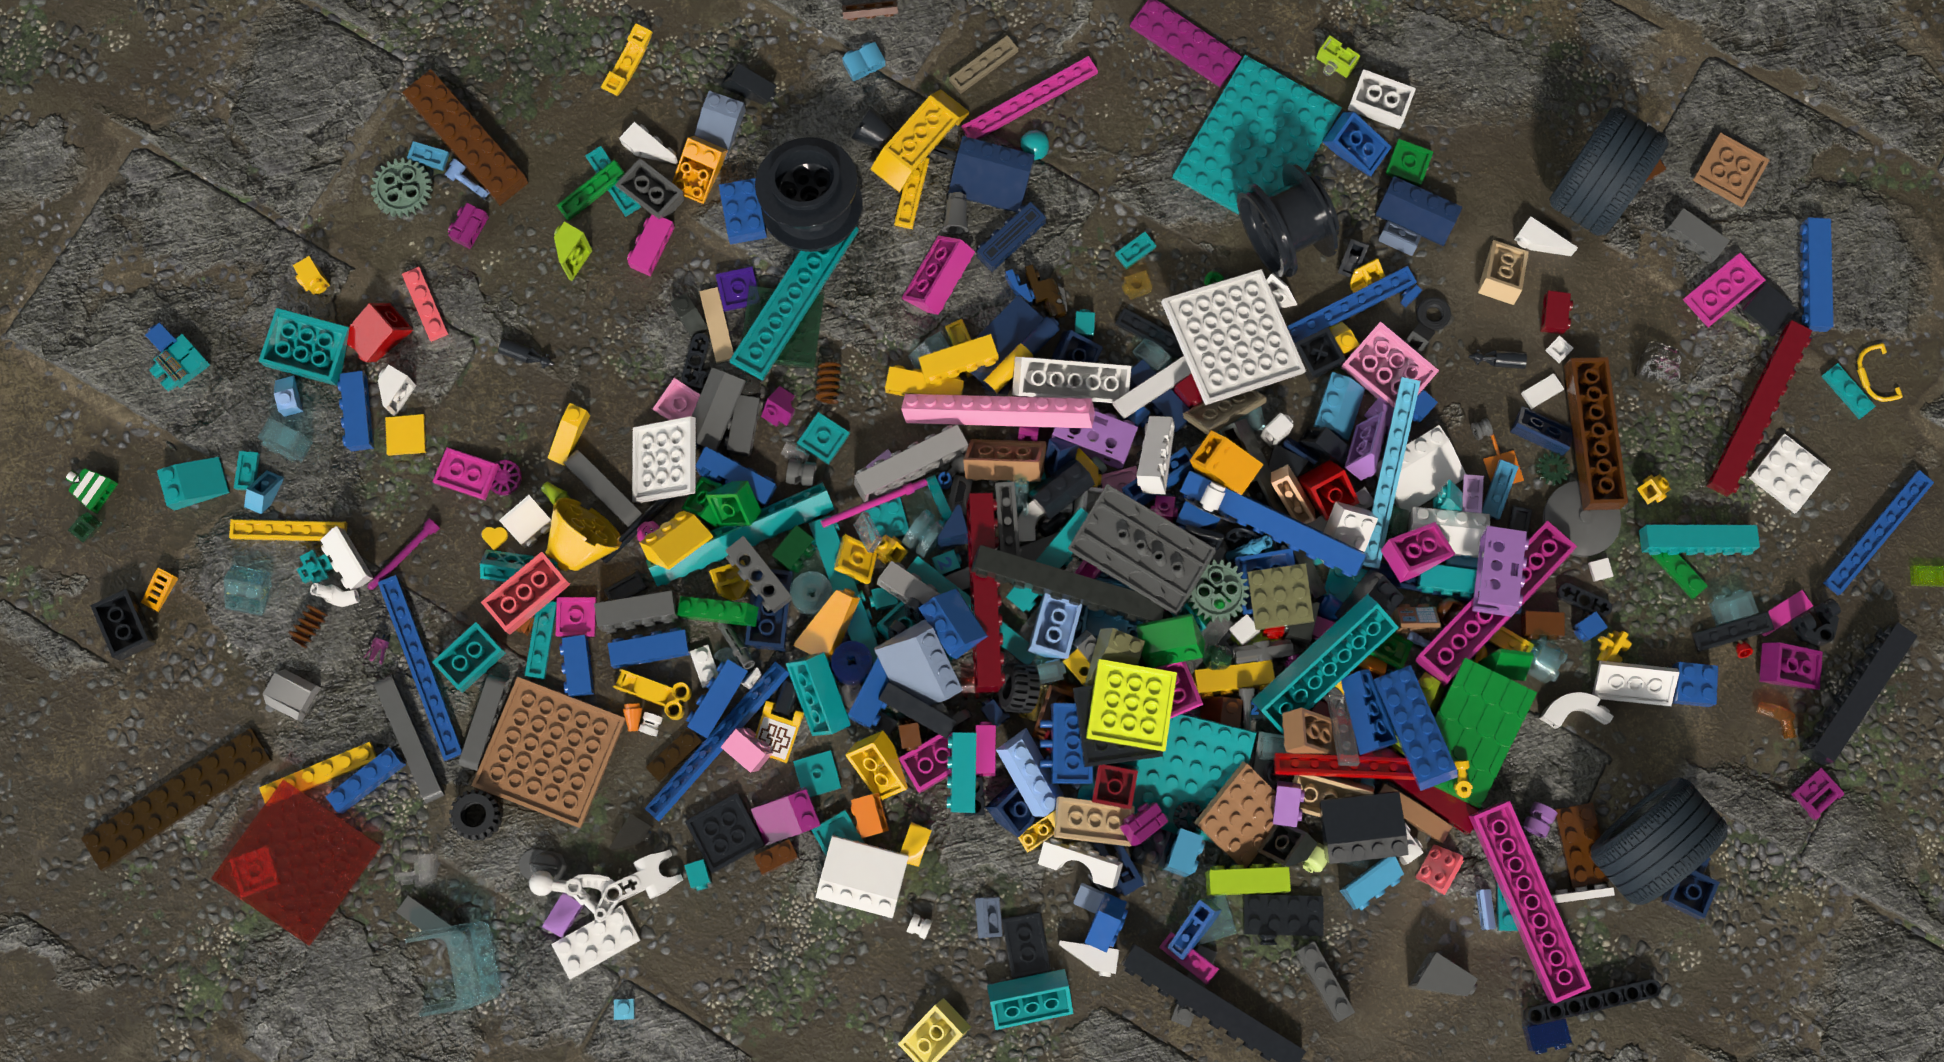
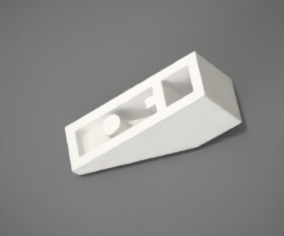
M1531 216L1514 239L1522 248L1572 256L1578 248Z
M1059 941V946L1094 971H1099V976L1111 977V973L1116 974L1118 949L1108 948L1106 953L1090 945Z

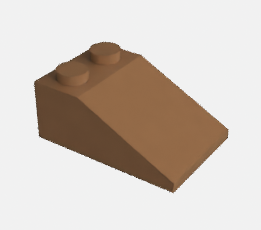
M1304 708L1282 713L1286 752L1292 754L1340 755L1337 720Z

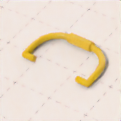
M1884 343L1871 345L1863 349L1857 360V372L1863 388L1866 389L1871 397L1881 402L1901 399L1903 395L1900 387L1895 388L1897 395L1890 397L1876 395L1870 388L1868 376L1862 365L1863 357L1871 350L1880 348L1882 354L1887 353Z

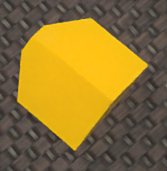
M1376 258L1354 269L1349 284L1353 293L1385 278L1379 259Z
M728 564L709 571L718 595L730 601L741 599L751 586L748 580L743 581L737 573L739 568L736 564L734 566Z

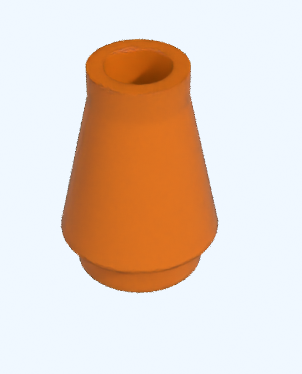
M640 703L624 704L625 709H623L628 731H638L642 713Z

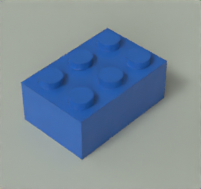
M756 178L719 185L730 245L767 238L762 208L755 192Z

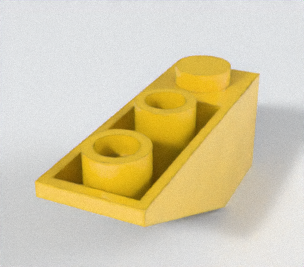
M1056 810L1035 823L1018 837L1027 853L1054 836Z

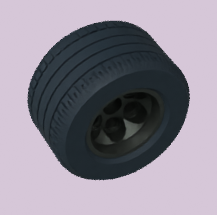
M1614 107L1609 110L1549 198L1551 206L1555 210L1561 211L1560 213L1568 218L1571 217L1572 221L1577 224L1580 223V226L1597 236L1606 235L1614 226L1669 145L1665 134L1660 131L1657 132V129L1650 125L1647 126V123L1643 120H1637L1638 117L1630 112L1627 113L1628 111L1621 107Z
M1674 778L1648 794L1616 820L1592 845L1591 858L1627 901L1632 904L1644 905L1673 888L1705 862L1726 839L1728 825L1689 780Z

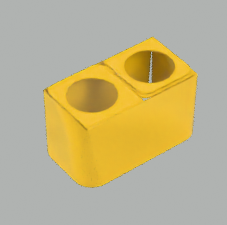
M913 822L910 824L900 853L909 855L907 864L919 867L932 830Z

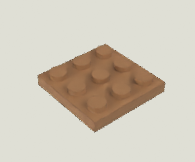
M1719 133L1692 181L1742 208L1767 166L1769 159Z

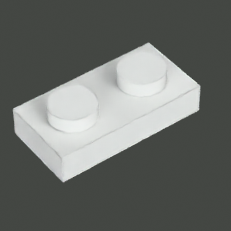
M709 645L690 651L702 688H706L711 678L716 679L719 674L716 671L717 668Z

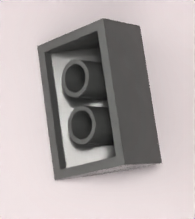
M640 158L615 184L617 188L658 219L672 214L684 201L681 189Z

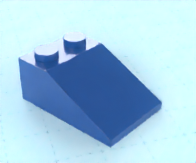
M1343 112L1322 141L1336 155L1368 176H1372L1391 149V146L1355 112Z

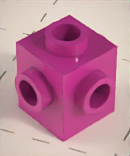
M1156 495L1155 506H1151V511L1173 524L1174 519L1178 518V508H1175V497Z

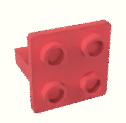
M1433 845L1417 873L1416 879L1430 885L1437 892L1445 895L1464 862L1463 856L1438 845Z

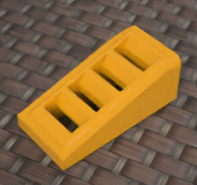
M157 568L141 603L159 612L178 578ZM162 577L168 579L166 583L161 581ZM158 584L163 585V586H164L163 590L160 589V588H158L157 585H158ZM153 592L161 593L160 597L154 595ZM150 597L158 601L157 604L149 601Z

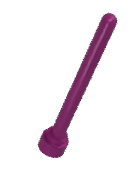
M428 518L424 522V529L368 583V589L373 590L378 585V582L382 581L429 534L436 533L440 527L431 518Z

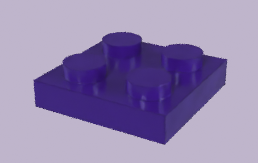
M753 267L715 274L724 312L761 304Z

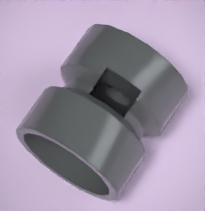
M790 459L786 483L797 485L801 482L802 486L813 487L817 463L806 461L803 464L801 460Z

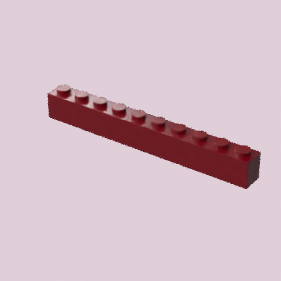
M1793 320L1785 325L1706 485L1708 488L1726 497L1737 492L1740 486L1738 481L1740 477L1746 474L1748 470L1746 465L1756 454L1754 449L1757 444L1761 443L1764 434H1762L1764 428H1768L1772 421L1770 417L1772 412H1775L1780 405L1778 401L1780 396H1783L1788 389L1786 385L1788 379L1791 380L1796 372L1794 367L1796 363L1799 364L1804 356L1802 351L1804 347L1807 348L1812 340L1810 335L1813 330Z
M1319 700L1312 708V712L1337 720L1339 746L1352 756L1402 758L1397 755L1398 751L1391 746L1360 755L1352 722L1348 720L1349 717L1342 712L1337 713L1332 709L1333 706L1325 700L1323 702ZM1387 779L1463 834L1468 835L1473 830L1469 815L1479 812V808L1467 804L1434 786L1420 791L1416 780Z

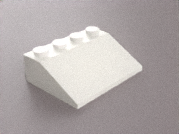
M1440 425L1406 445L1394 499L1395 505L1403 516L1410 513L1412 507H1419L1436 497L1438 491L1441 490V487L1445 485L1447 480L1457 484L1466 475L1449 438ZM1382 460L1376 466L1375 475L1377 478H1379Z
M832 835L816 898L893 918L909 855Z

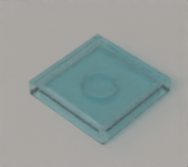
M1225 895L1210 899L1222 911L1199 940L1198 945L1237 934ZM1196 904L1187 906L1189 914Z

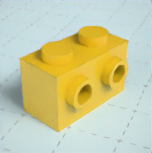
M310 256L293 265L298 274L295 276L297 281L306 291L310 290L313 295L323 293L330 286L320 267Z

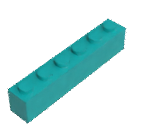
M1080 507L1035 561L1059 569L1063 565L1067 566L1073 559L1071 556L1073 552L1069 551L1068 547L1088 516V513ZM1013 587L1005 597L1024 612L1026 609L1030 611L1036 604L1034 599L1038 594L1033 593L1032 589L1026 587L1024 589Z
M1645 525L1639 530L1641 552L1649 553V555L1667 553L1668 555H1677L1679 553H1686V555L1704 553L1705 555H1714L1716 553H1723V555L1735 553L1751 555L1760 548L1757 525Z

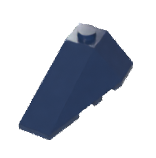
M1014 782L1001 791L985 807L998 824L1016 837H1020L1032 825L1035 819Z

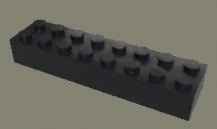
M1900 623L1888 624L1886 627L1878 629L1874 635L1876 637L1874 642L1865 648L1864 652L1866 654L1855 663L1854 672L1845 678L1843 682L1845 686L1842 690L1840 689L1833 697L1835 701L1832 705L1826 707L1823 712L1825 716L1814 725L1812 729L1814 732L1811 737L1808 736L1802 743L1803 749L1801 753L1821 766L1835 762L1917 638L1916 634Z

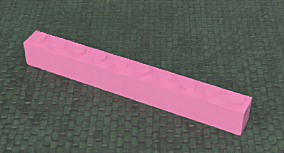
M905 394L901 408L906 423L1092 428L1095 416L1092 398Z

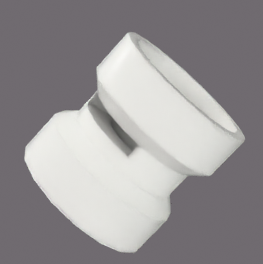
M645 712L643 724L640 725L638 731L657 737V728L662 723L663 718Z
M914 913L907 932L911 934L916 933L919 937L925 939L933 921L929 919L924 920L920 915Z

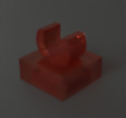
M961 678L962 693H964L965 700L968 699V693H975L974 678ZM975 693V699H978L979 693Z

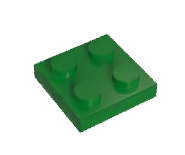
M1398 139L1385 174L1391 177L1395 176L1420 187L1434 151Z

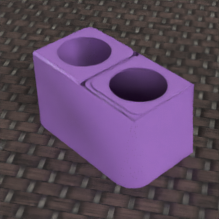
M562 893L542 927L562 938L565 937L584 905H581L574 897Z

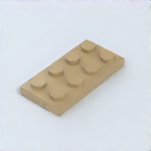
M1057 797L1054 837L1132 846L1127 840V836L1120 829V826L1124 823L1123 819L1131 813L1134 814L1135 806H1132L1130 810L1093 803L1090 800Z

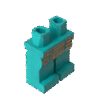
M183 334L177 337V341L164 350L159 357L156 356L153 359L156 363L149 369L156 379L166 373L167 377L160 384L168 392L176 386L181 389L184 384L210 366L207 360Z

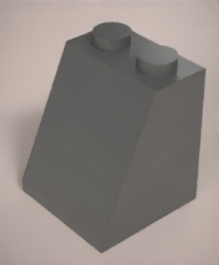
M1432 952L1428 953L1408 987L1455 996H1468L1475 992L1478 986L1476 984L1478 979L1439 953Z

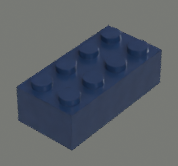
M770 569L792 596L793 572ZM755 572L753 579L760 580L763 573ZM771 586L767 587L764 590V594L772 595L775 589ZM751 591L750 604L759 607L756 626H747L745 645L747 648L786 651L791 601L776 613H773L772 610L767 611L762 605V597L760 595L755 596Z

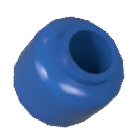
M1332 594L1322 595L1317 601L1320 603L1317 614L1324 619L1333 622L1335 620L1338 621L1339 619L1334 614L1343 602Z

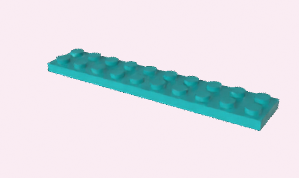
M858 227L845 240L832 248L817 252H799L731 357V364L762 381L764 380L859 232Z

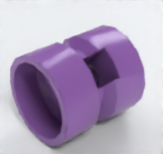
M1534 802L1529 811L1531 816L1526 817L1522 827L1536 836L1546 838L1550 830L1549 824L1554 822L1558 813L1542 803Z

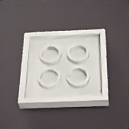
M1783 434L1750 475L1749 479L1795 514L1831 469L1786 434Z

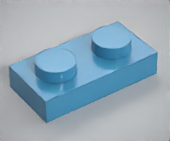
M413 141L407 159L444 171L450 154L448 151Z

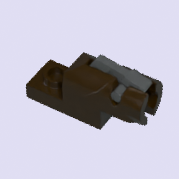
M1033 264L1025 266V274L1035 297V305H1043L1049 318L1053 317L1056 320L1066 316L1067 303L1064 288L1058 287L1053 278L1039 281V272L1037 269L1034 270Z

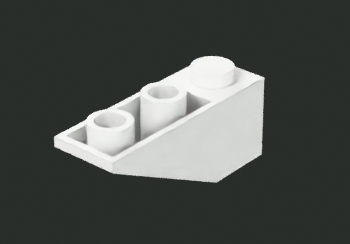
M634 122L620 137L622 145L635 156L675 165L678 163L677 154L670 147L665 148L662 145L663 142L658 137H652L648 134V129L642 124L639 126Z

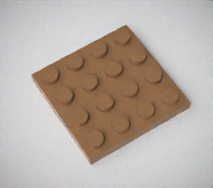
M1242 762L1195 820L1194 824L1237 865H1244V869H1246L1258 854V849L1275 825L1273 824L1276 792L1247 763Z

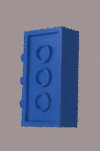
M1075 703L1051 704V720H1040L1041 728H1051V740H1040V747L1051 748V759H1040V767H1051V784H1092L1093 766L1084 767Z

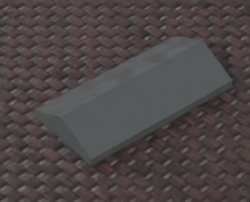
M711 368L691 416L696 418L697 444L717 452L745 385V380Z

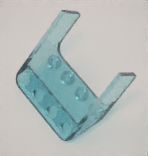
M477 921L409 933L405 938V943L432 938H440L446 942L456 991V1001L424 1006L419 1012V1017L469 1009L495 999L500 994L501 985L491 932L485 922Z

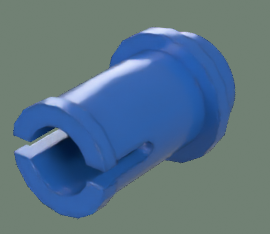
M942 472L937 481L941 489H948L952 485V478L949 473L945 474V472Z

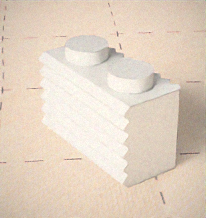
M1279 413L1263 429L1260 437L1273 449L1275 445L1280 444L1289 435L1293 428L1292 419L1286 414Z

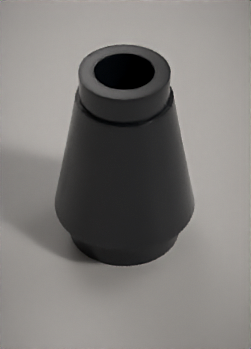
M1059 512L1051 519L1046 518L1040 521L1037 528L1042 536L1048 537L1053 535L1062 526L1066 518L1063 513Z

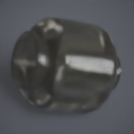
M746 371L738 375V378L746 381L741 395L755 397L761 390L760 379Z

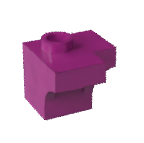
M779 386L767 399L761 417L776 427L780 423L787 426L795 412V409L792 407L795 396Z

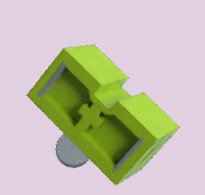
M1329 36L1324 42L1316 58L1326 64L1323 68L1326 76H1331L1336 71L1347 78L1357 65L1360 55L1350 48L1343 49L1341 47L1342 43L1332 36Z

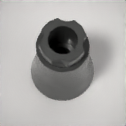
M961 192L948 194L945 221L942 228L943 232L947 234L964 235L968 233L966 195Z

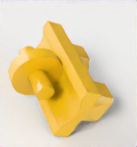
M1613 631L1612 634L1608 633L1606 637L1600 636L1598 641L1601 643L1599 648L1601 653L1597 660L1599 662L1621 663L1622 657L1617 653L1619 650H1629L1632 645L1627 639L1629 634L1625 631Z

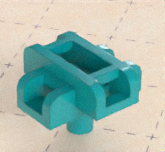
M314 550L300 556L303 566L296 570L304 583L312 581L313 584H319L321 581L329 579L326 572L332 570L333 567L328 556L324 554L318 557Z

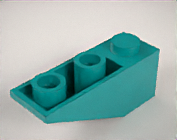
M1447 480L1445 485L1441 487V490L1438 491L1437 496L1434 497L1433 508L1462 511V491L1451 480Z

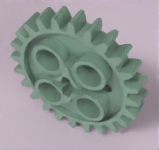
M404 158L401 159L400 163L394 159V164L392 165L387 161L388 167L386 168L381 165L380 167L383 171L375 172L378 178H372L376 184L371 185V188L375 190L371 192V195L376 197L374 202L378 204L379 209H384L385 214L390 212L392 217L398 214L400 218H402L403 213L408 218L410 217V212L417 215V208L423 211L421 205H428L425 199L431 198L428 192L433 191L432 187L429 186L432 184V181L428 179L430 175L428 172H425L426 169L423 166L420 167L418 162L413 165L411 159L406 163ZM408 175H413L410 180H405ZM390 179H395L392 184H387ZM412 192H417L414 197H409ZM394 196H398V199L396 201L391 202V199Z
M1213 559L1212 565L1209 564L1192 591L1191 598L1187 601V603L1194 604L1191 610H1199L1197 616L1202 613L1204 614L1203 620H1206L1209 616L1211 617V623L1214 622L1215 618H1218L1219 623H1221L1223 617L1229 621L1230 614L1236 617V610L1238 612L1243 610L1240 605L1245 606L1247 604L1243 600V598L1249 597V594L1244 593L1249 587L1243 585L1247 582V579L1240 578L1243 572L1236 573L1238 566L1233 569L1230 568L1231 562L1225 566L1223 560L1217 564L1216 560ZM1217 573L1221 580L1214 582L1211 579V574ZM1203 580H1207L1210 585L1205 584ZM1229 585L1233 586L1236 593L1229 594L1226 591V587ZM1220 588V593L1214 594L1215 589ZM1199 589H1207L1208 596L1202 597L1199 594ZM1214 601H1222L1224 608L1217 609L1214 606Z

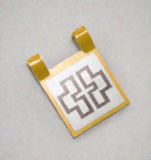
M766 701L755 738L760 742L763 740L771 746L770 750L773 754L770 758L787 763L804 713L795 711L793 721L773 715L772 711L775 703Z

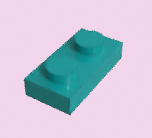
M1144 232L1117 251L1115 256L1125 269H1128L1153 251L1156 245L1147 233Z
M239 451L234 489L246 490L257 479L260 459L258 452Z

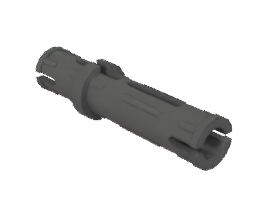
M718 623L717 627L732 648L734 657L739 659L744 669L753 667L755 662L749 655L747 646L742 644L732 626L726 623Z

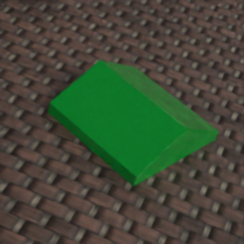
M1393 633L1370 655L1397 669H1402L1413 642Z

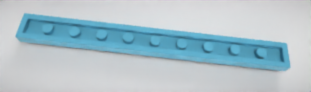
M1401 377L1371 510L1378 520L1365 550L1368 555L1363 566L1375 569L1380 567L1381 549L1385 545L1421 381L1404 377Z

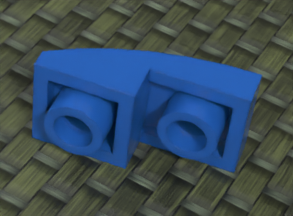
M1013 269L1005 271V278L1016 296L1019 295L1032 306L1033 299H1035L1032 289H1028L1027 284L1021 285L1018 274H1014Z

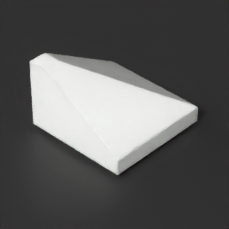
M755 668L742 680L741 684L750 690L762 677L760 670Z

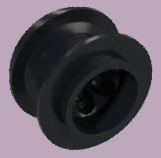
M814 137L798 138L785 142L765 157L757 171L755 192L762 208L763 219L770 234L781 244L799 251H823L845 240L859 223L863 210V199L860 187L858 186L857 171L851 157L837 144Z
M1290 162L1283 167L1284 187L1267 195L1258 185L1250 182L1244 186L1243 192L1237 196L1238 211L1245 232L1260 260L1277 277L1283 275L1287 277L1294 276L1298 270L1296 253L1311 245L1326 257L1335 255L1338 250L1337 235L1340 230L1339 221L1328 193L1312 173L1305 172L1299 165Z

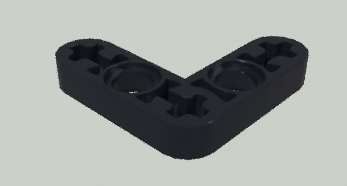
M703 333L696 334L693 337L682 373L684 384L699 390H703L704 381L709 376L708 372L703 371L710 342ZM701 339H703L704 342H705V344H702V345H701V348H700L701 352H699V351H698L699 345H698L697 341H700ZM699 356L701 357V362L693 365L691 358ZM689 367L695 369L693 372L695 380L692 379L691 382H688L686 378L692 372L691 369H688Z

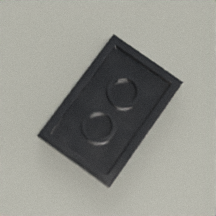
M1041 912L1001 919L1011 977L1016 978L1050 972L1051 968Z

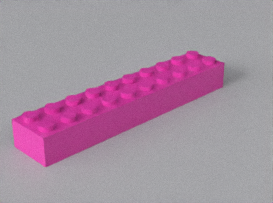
M1549 521L1529 539L1528 549L1524 552V557H1527L1526 568L1522 571V576H1525L1524 587H1521L1520 594L1523 595L1522 605L1577 547ZM1472 599L1418 655L1415 661L1445 687L1455 677L1463 659L1468 658L1471 660L1511 617L1472 611Z
M1503 801L1469 815L1548 1001L1555 1004L1590 989L1589 981L1511 802Z

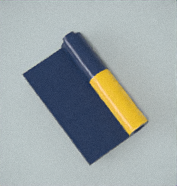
M1018 295L975 338L991 334L999 361H996L992 366L986 367L984 365L978 367L977 370L970 373L992 393L997 394L1014 377L1015 357L1032 358L1059 331V323L1053 317L1043 318Z

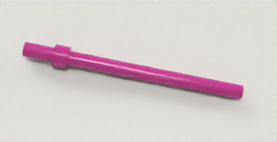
M924 478L914 483L904 484L902 488L820 521L821 525L824 528L905 494L907 496L913 494L915 490L927 486V481Z

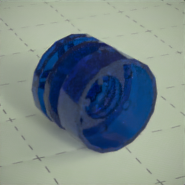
M847 641L840 644L834 650L831 665L835 677L841 683L847 686H857L866 681L873 667V659L870 650L864 644L857 641ZM855 658L856 665L848 666V659L853 660Z

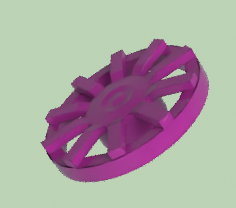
M496 461L495 463L499 465L504 464L502 470L499 466V472L494 478L496 482L491 486L490 490L498 495H509L520 486L522 480L521 470L512 461ZM511 464L512 466L507 471V465ZM515 468L517 473L511 474L510 472ZM514 476H518L517 482L512 480ZM510 483L515 484V485L510 489L509 484H510ZM498 484H500V485H499V490H498V491L495 490L494 488H495ZM503 486H506L508 491L502 492Z

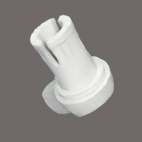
M318 583L312 584L310 588L312 595L320 596L326 602L336 606L345 607L360 602V597L356 590L343 591L335 585L324 586Z

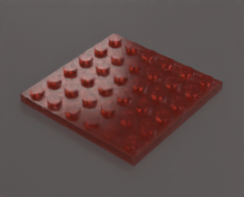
M282 780L211 879L299 940L311 946L382 846L286 780Z

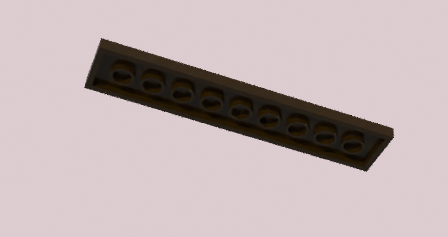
M249 728L81 837V840L99 870L104 871L270 763L272 759L254 730Z

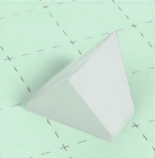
M1272 273L1266 281L1278 308L1296 306L1297 303L1287 284Z

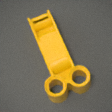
M619 670L621 673L613 688L665 707L666 715L672 720H679L684 716L685 710L681 703L688 701L692 695V691L687 684L679 682L671 688L631 672ZM680 688H686L687 690L683 697H678L677 691ZM673 706H679V712L676 715L670 714V709Z

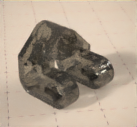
M1658 341L1647 343L1640 355L1634 378L1650 384H1654L1659 378L1668 381L1678 380L1682 374L1680 366L1681 352ZM1655 348L1658 349V352L1656 351L1655 353H1651V350L1654 351ZM1676 356V358L1669 360V357ZM1673 369L1676 370V372H1673L1672 374L1669 373V371H1672Z

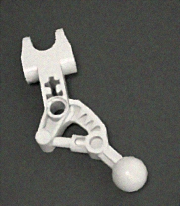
M667 850L650 854L635 861L634 865L637 873L617 882L606 876L592 874L577 875L573 879L564 881L554 879L547 871H537L530 877L529 887L538 896H545L551 891L566 893L570 897H574L581 905H585L594 914L596 921L603 922L619 902L646 890L650 899L655 898L683 881L681 874L667 878L659 872L660 864L672 856L671 851ZM629 881L637 883L635 890L631 888L625 889L626 894L622 895V889L619 885H623V888L628 886ZM590 887L600 890L601 899L598 906L590 900L591 896L583 888ZM616 889L619 892V896L616 899H610L607 895L609 890Z

